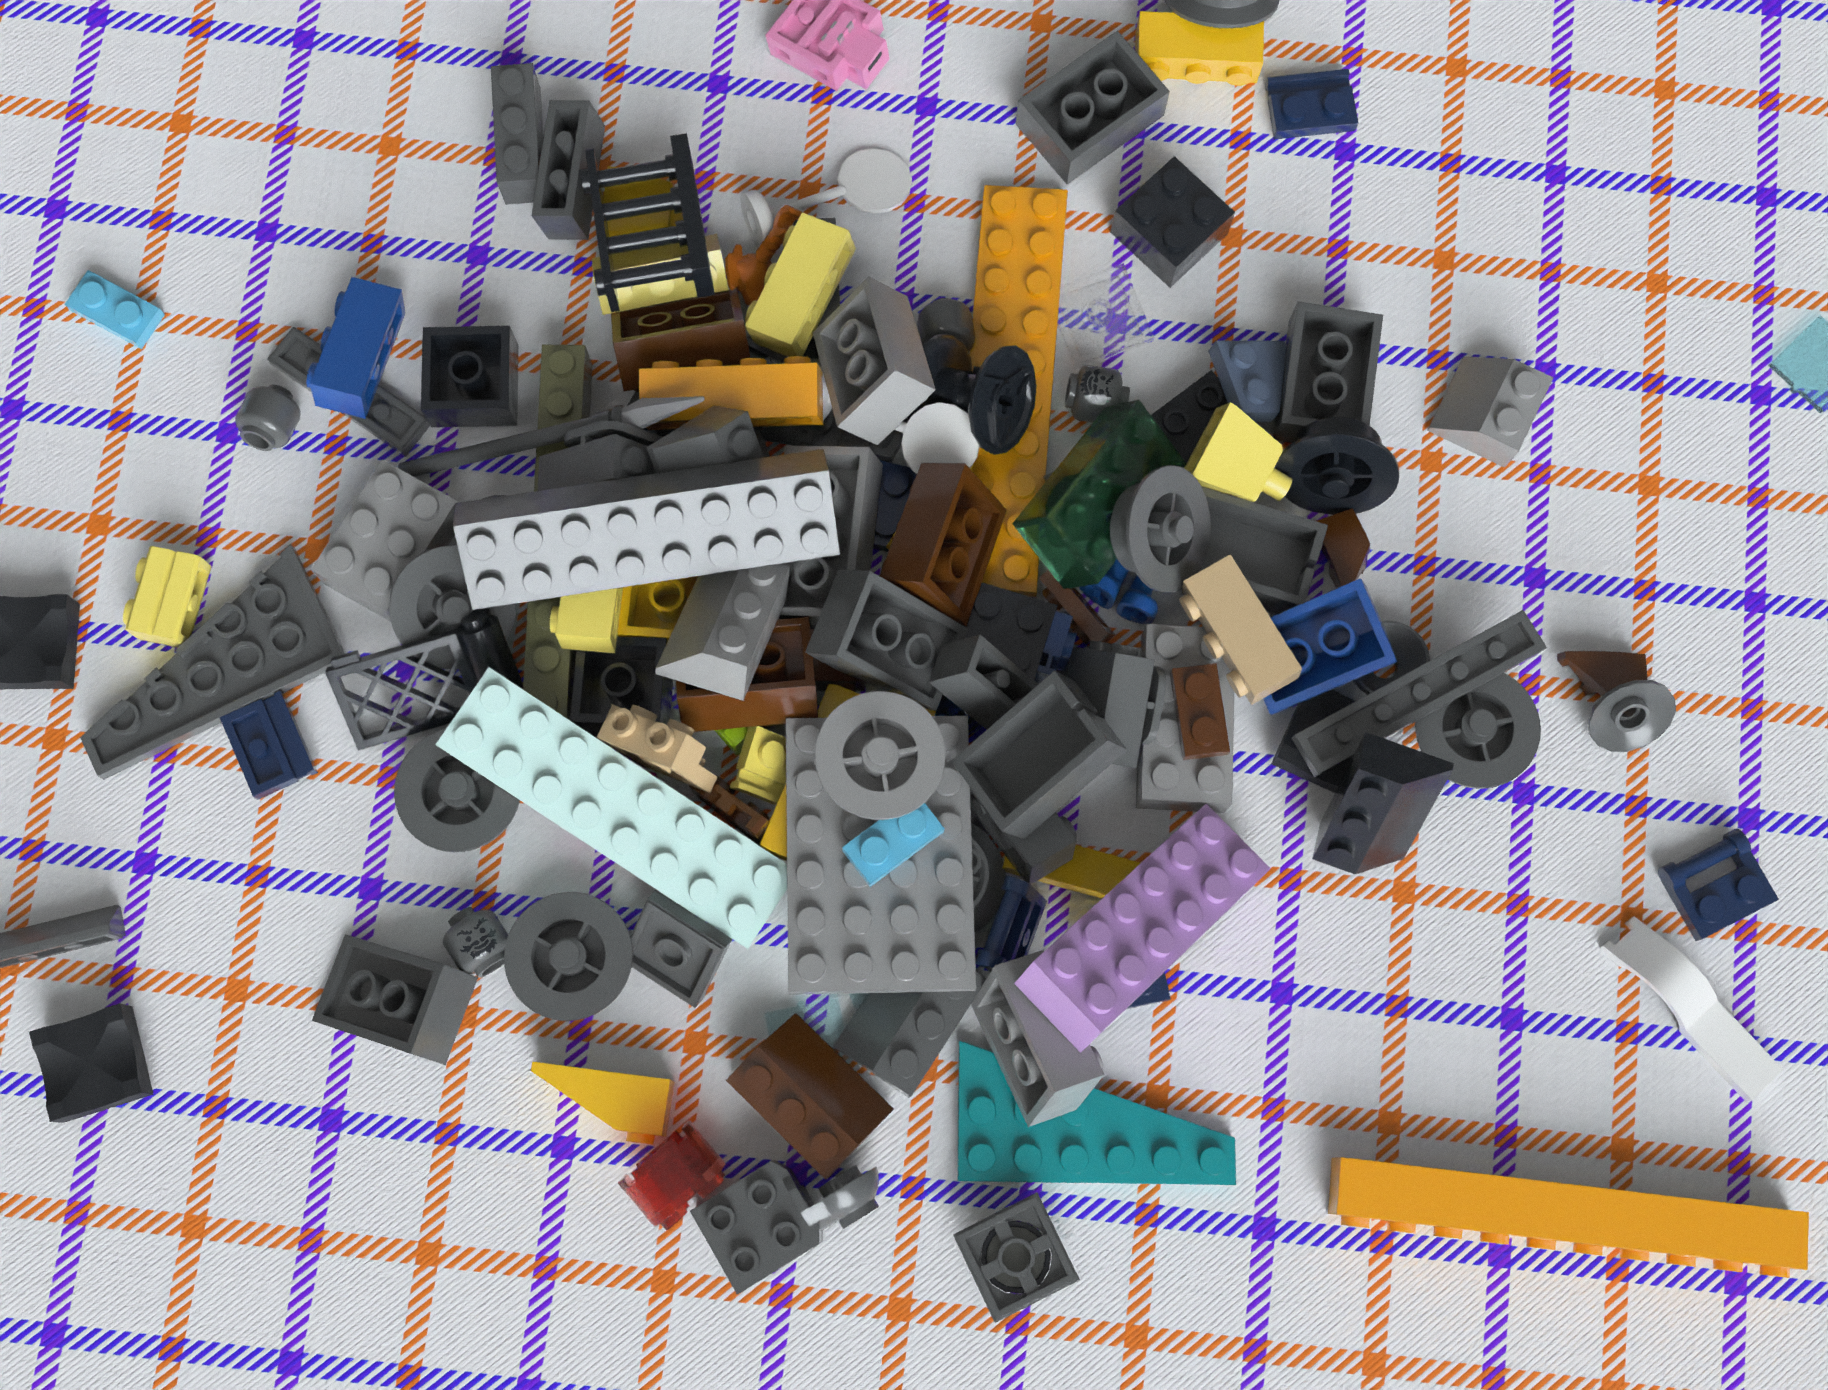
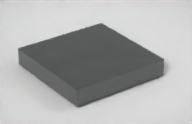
M655 890L648 897L630 936L633 946L632 968L696 1008L703 1000L732 938Z

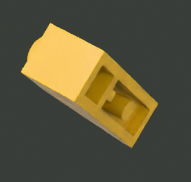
M532 1062L531 1071L613 1129L627 1132L626 1141L654 1145L655 1136L667 1137L674 1081L663 1078Z

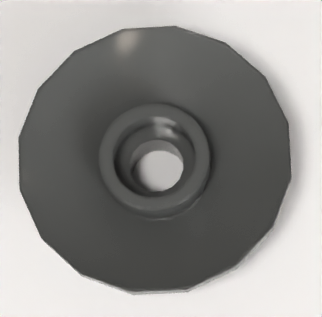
M1634 680L1620 684L1605 693L1592 707L1587 720L1589 735L1599 747L1611 752H1628L1645 747L1658 739L1671 725L1676 713L1675 698L1665 685L1653 680Z

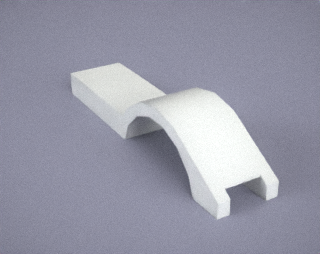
M1635 916L1630 918L1625 923L1630 931L1616 944L1610 940L1606 941L1600 946L1601 950L1617 966L1627 969L1648 984L1674 1013L1679 1024V1032L1745 1101L1753 1100L1784 1069L1717 1000L1716 993L1709 981L1692 961L1678 948Z

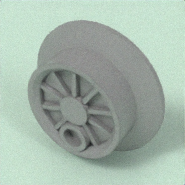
M884 691L863 693L840 704L823 723L815 746L817 774L830 798L844 810L856 816L873 820H888L902 817L922 806L937 789L946 761L944 739L939 726L931 714L920 704L906 696Z

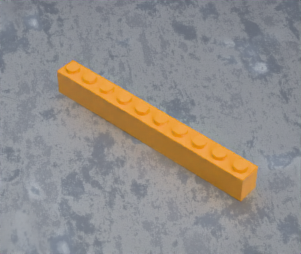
M1335 1157L1331 1160L1328 1214L1341 1215V1225L1369 1228V1219L1387 1221V1230L1414 1234H1416V1224L1434 1226L1433 1236L1462 1239L1463 1230L1480 1232L1481 1242L1509 1245V1235L1527 1237L1526 1247L1556 1250V1241L1573 1243L1574 1253L1602 1256L1603 1247L1620 1248V1258L1649 1261V1252L1666 1254L1667 1264L1696 1267V1258L1713 1259V1269L1743 1272V1263L1760 1265V1275L1790 1278V1269L1808 1270L1809 1212L1345 1157Z

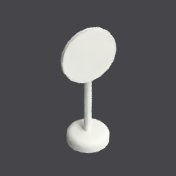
M876 148L859 150L848 156L839 167L837 187L785 205L803 210L842 196L849 205L860 211L875 214L889 212L902 205L909 196L912 177L909 167L905 162L890 151ZM750 190L741 194V209L751 238L755 245L760 247L762 241L773 229L774 219L784 205L770 209L766 199L760 192Z
M823 374L824 421L830 413L832 405ZM941 402L926 405L914 413L908 423L902 421L895 429L903 433L901 444L904 458L915 473H918L921 463H966L971 468L978 457L979 445L971 433L968 413L956 405Z

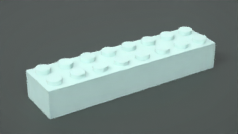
M488 667L436 743L438 747L747 949L787 890V864L490 667Z

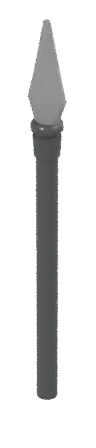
M703 396L641 398L626 407L618 405L613 409L596 413L591 417L401 462L398 464V468L413 477L563 442L564 434L567 431L599 421H619L644 429L697 405L705 399Z

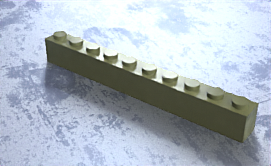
M542 344L537 430L590 417L593 364L585 345ZM564 441L536 448L534 491H538L539 457L568 448L564 445ZM561 597L529 601L527 607L523 690L570 720L577 650L561 649L555 633L550 632L551 610L553 606L560 605Z

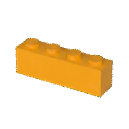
M787 357L784 359V364H767L765 359L745 358L740 360V365L723 366V362L719 360L707 359L697 361L696 367H679L677 362L658 361L652 363V368L639 369V399L703 396L705 399L697 405L646 427L648 430L677 429L712 406L748 411L753 427L823 425V372L817 362L811 363V359L808 357Z

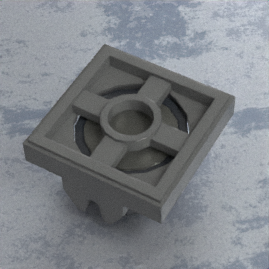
M1037 1192L953 1234L995 1323L1080 1280Z

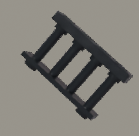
M687 133L670 136L673 154L665 155V160L599 171L594 149L585 150L587 168L580 169L584 194H591L601 263V269L594 270V278L598 296H607L611 312L620 311L617 295L618 288L685 277V281L694 280L698 298L715 295ZM665 177H669V181L677 180L678 187L670 188L669 193L604 203L602 188ZM669 210H674L675 214H683V220L675 221L676 226L609 237L607 221ZM679 243L680 247L688 246L689 254L681 255V260L614 271L612 254Z

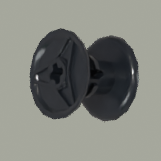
M938 334L925 342L922 346L936 390L907 417L908 421L914 413L926 405L939 402L952 404L968 413L971 433L980 448L996 455L1007 453L1018 444L1029 426L1036 398L1035 371L1027 352L1016 345L999 347L986 357L981 367L974 366L972 368L971 357L965 345L951 334Z

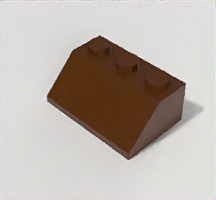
M737 288L733 291L729 289L705 297H692L611 313L613 346L624 392L630 390L639 392V369L652 368V363L672 361L679 363V367H696L697 361L711 359L722 361L723 366L740 365L741 359L751 358Z
M921 463L915 481L911 486L901 519L897 524L887 557L882 564L880 577L959 624L967 626L1007 509L966 463Z
M809 617L777 620L744 700L676 680L677 702L681 723L694 729V732L786 724V718H818L813 657L805 653L811 639Z
M797 1013L793 1014L765 1039L726 1079L825 1180L838 1170L894 1110Z

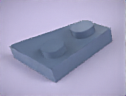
M1216 341L1208 352L1227 402L1236 405L1255 422H1271L1280 413L1286 353L1285 342Z

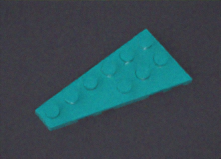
M959 1041L958 1181L1236 1185L1234 1137L1095 1088L1077 1110L1028 1127L994 1053Z

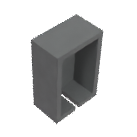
M1202 487L1210 511L1211 533L1207 555L1200 571L1231 554L1267 612L1280 614L1305 603L1315 572L1313 567L1318 561L1328 525Z
M1053 671L956 756L952 763L1001 831L1025 839L1123 755L1127 748L1107 722L1096 715L1098 713L1097 709L1077 683L1057 671Z

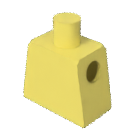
M1231 402L1216 408L1184 468L1198 480L1202 487L1251 502H1255L1261 492L1280 501L1292 484V478L1274 468L1283 452L1282 445Z

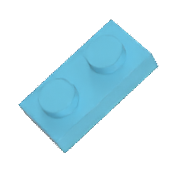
M89 270L64 304L71 312L140 349L144 347L165 315L155 305Z
M924 803L915 811L902 817L878 820L843 846L842 851L869 887H871L941 835L945 828Z

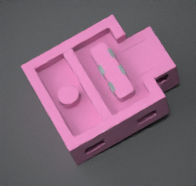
M792 0L765 35L771 55L835 91L840 88L846 79L867 89L890 59L887 42L879 36L884 30L880 10L862 0Z

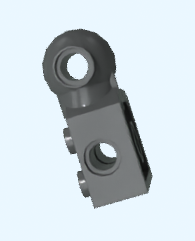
M774 1160L690 1210V1213L738 1295L823 1242V1230L839 1221L844 1229L878 1208L879 1205L874 1199L879 1185L878 1170L876 1166L861 1174L856 1165L819 1187L818 1189L824 1199L815 1204L804 1184H800L793 1170Z

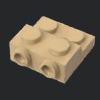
M632 704L630 711L615 705L611 706L597 739L640 766L711 793L718 777L704 768L706 760L702 756L706 747L692 737L694 729L673 719H669L667 725L656 722V714Z

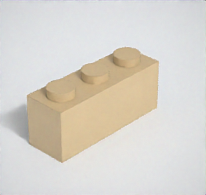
M1231 554L1183 581L1182 594L1184 596L1179 598L1180 603L1191 621L1199 619L1207 632L1203 636L1205 645L1216 660L1220 657L1223 658L1231 671L1226 674L1227 680L1239 698L1245 695L1250 704L1253 705L1299 678L1302 671L1300 664Z

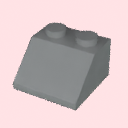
M1463 357L1427 431L1505 468L1519 452L1553 377L1515 359Z

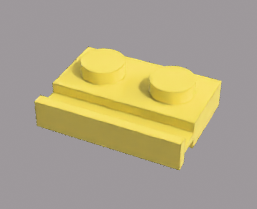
M759 726L748 727L736 766L738 773L735 781L731 782L730 788L777 805L786 784V737Z

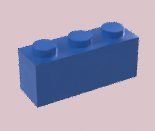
M351 277L346 292L341 291L337 296L334 309L336 318L332 327L327 326L321 338L322 353L318 363L312 362L310 365L306 384L307 387L311 388L315 406L366 419L406 312L402 289Z

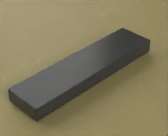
M293 327L267 360L272 366L312 392L311 388L307 387L306 384L307 374L312 362L318 363L322 353L321 345ZM378 385L366 419L342 413L405 457L430 427L424 415L380 385Z

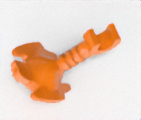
M784 205L774 219L773 229L762 241L760 247L757 248L756 253H748L743 256L742 246L736 244L732 253L726 256L725 271L729 289L733 291L737 288L742 294L746 305L750 306L754 300L758 301L765 287L764 278L769 266L772 264V256L783 244L787 230L800 217L802 211L792 206Z

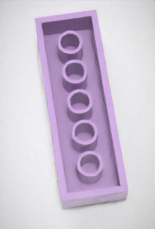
M1205 804L1037 957L1014 984L1081 1053L1271 868Z

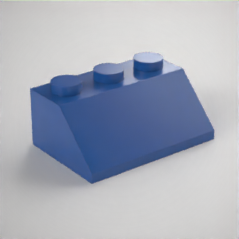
M1361 578L1271 617V620L1300 664L1302 671L1298 679L1263 699L1270 715H1273L1398 662L1368 588Z

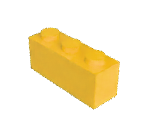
M1140 11L1135 32V51L1161 81L1165 79H1184L1196 84L1207 81H1223L1236 86L1257 83L1263 65L1264 21L1241 28H1214L1187 21L1175 13Z

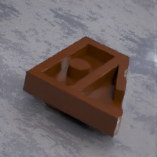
M717 776L718 778L711 793L689 785L692 793L760 846L770 819L765 812L752 802L746 805L733 795L735 790L731 789L730 785L719 776Z

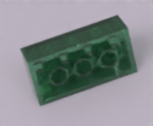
M1139 399L1107 407L1100 413L1012 524L1063 589L1098 584L1117 560L1111 543L1110 522L1119 496L1128 487L1140 483L1152 470L1168 465L1185 468L1186 462Z

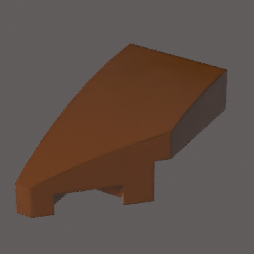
M1353 508L1316 520L1328 525L1321 550L1329 562V576L1336 589L1358 580L1360 574H1363L1367 566L1370 541Z
M1564 651L1557 654V661L1561 666L1569 665L1582 681L1579 688L1585 695L1598 692L1602 697L1620 684L1634 680H1647L1646 654L1610 651Z

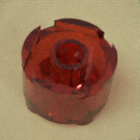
M690 1120L682 1127L686 1135L681 1137L677 1131L673 1132L636 1164L638 1168L631 1173L635 1178L634 1180L626 1173L618 1181V1185L653 1227L661 1224L665 1230H668L688 1212L686 1210L690 1206L687 1202L696 1193L704 1199L724 1181L725 1173L722 1171V1168L726 1163Z

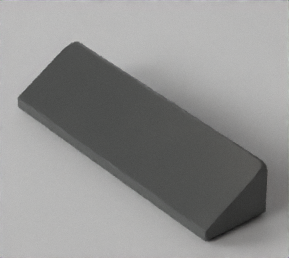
M113 905L0 933V968L123 939L126 933L121 907Z

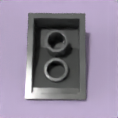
M838 570L805 653L844 674L884 691L906 696L924 708L937 711L943 694L929 683V679L941 646L965 639L968 628L872 571Z
M345 934L312 1021L446 1065L478 977L439 962Z

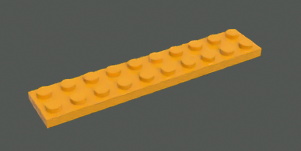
M984 185L972 319L975 343L969 354L972 368L974 366L981 367L986 357L999 347L1016 345L1027 352L1034 366L1037 387L1033 414L1029 426L1019 443L1007 453L996 455L979 447L978 457L973 463L974 474L1007 509L982 582L1022 595L1037 597L1044 498L1040 497L1039 490L1045 487L1043 476L1046 475L1068 190Z

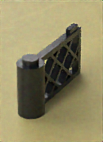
M478 611L462 618V625L448 632L364 657H360L358 650L333 657L331 659L332 666L327 667L325 674L358 751L451 723L461 707H454L441 701L449 684L451 683L468 691L470 695L488 667L523 689V682L498 617L487 615L485 611ZM446 645L450 646L455 661L449 672L425 661L430 650ZM422 653L420 659L417 658V657H415V656H413V655ZM400 660L415 667L407 684L382 674L387 663ZM379 666L377 671L370 669L372 667ZM457 668L459 669L462 678L454 675ZM420 670L444 680L436 697L412 688ZM358 673L371 679L372 682L364 697L346 690L341 677ZM377 683L402 693L393 710L369 700ZM407 696L431 706L426 717L413 720L398 712ZM352 703L359 706L356 712ZM364 709L388 719L383 730L367 735L364 734L359 722ZM436 709L442 711L441 713L434 714ZM393 722H396V723L400 724V725L391 727L392 724H393Z

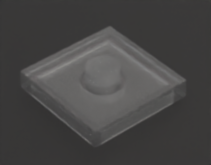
M1124 263L1060 285L1057 329L1074 370L1081 368L1083 365H1089L1153 343V333Z

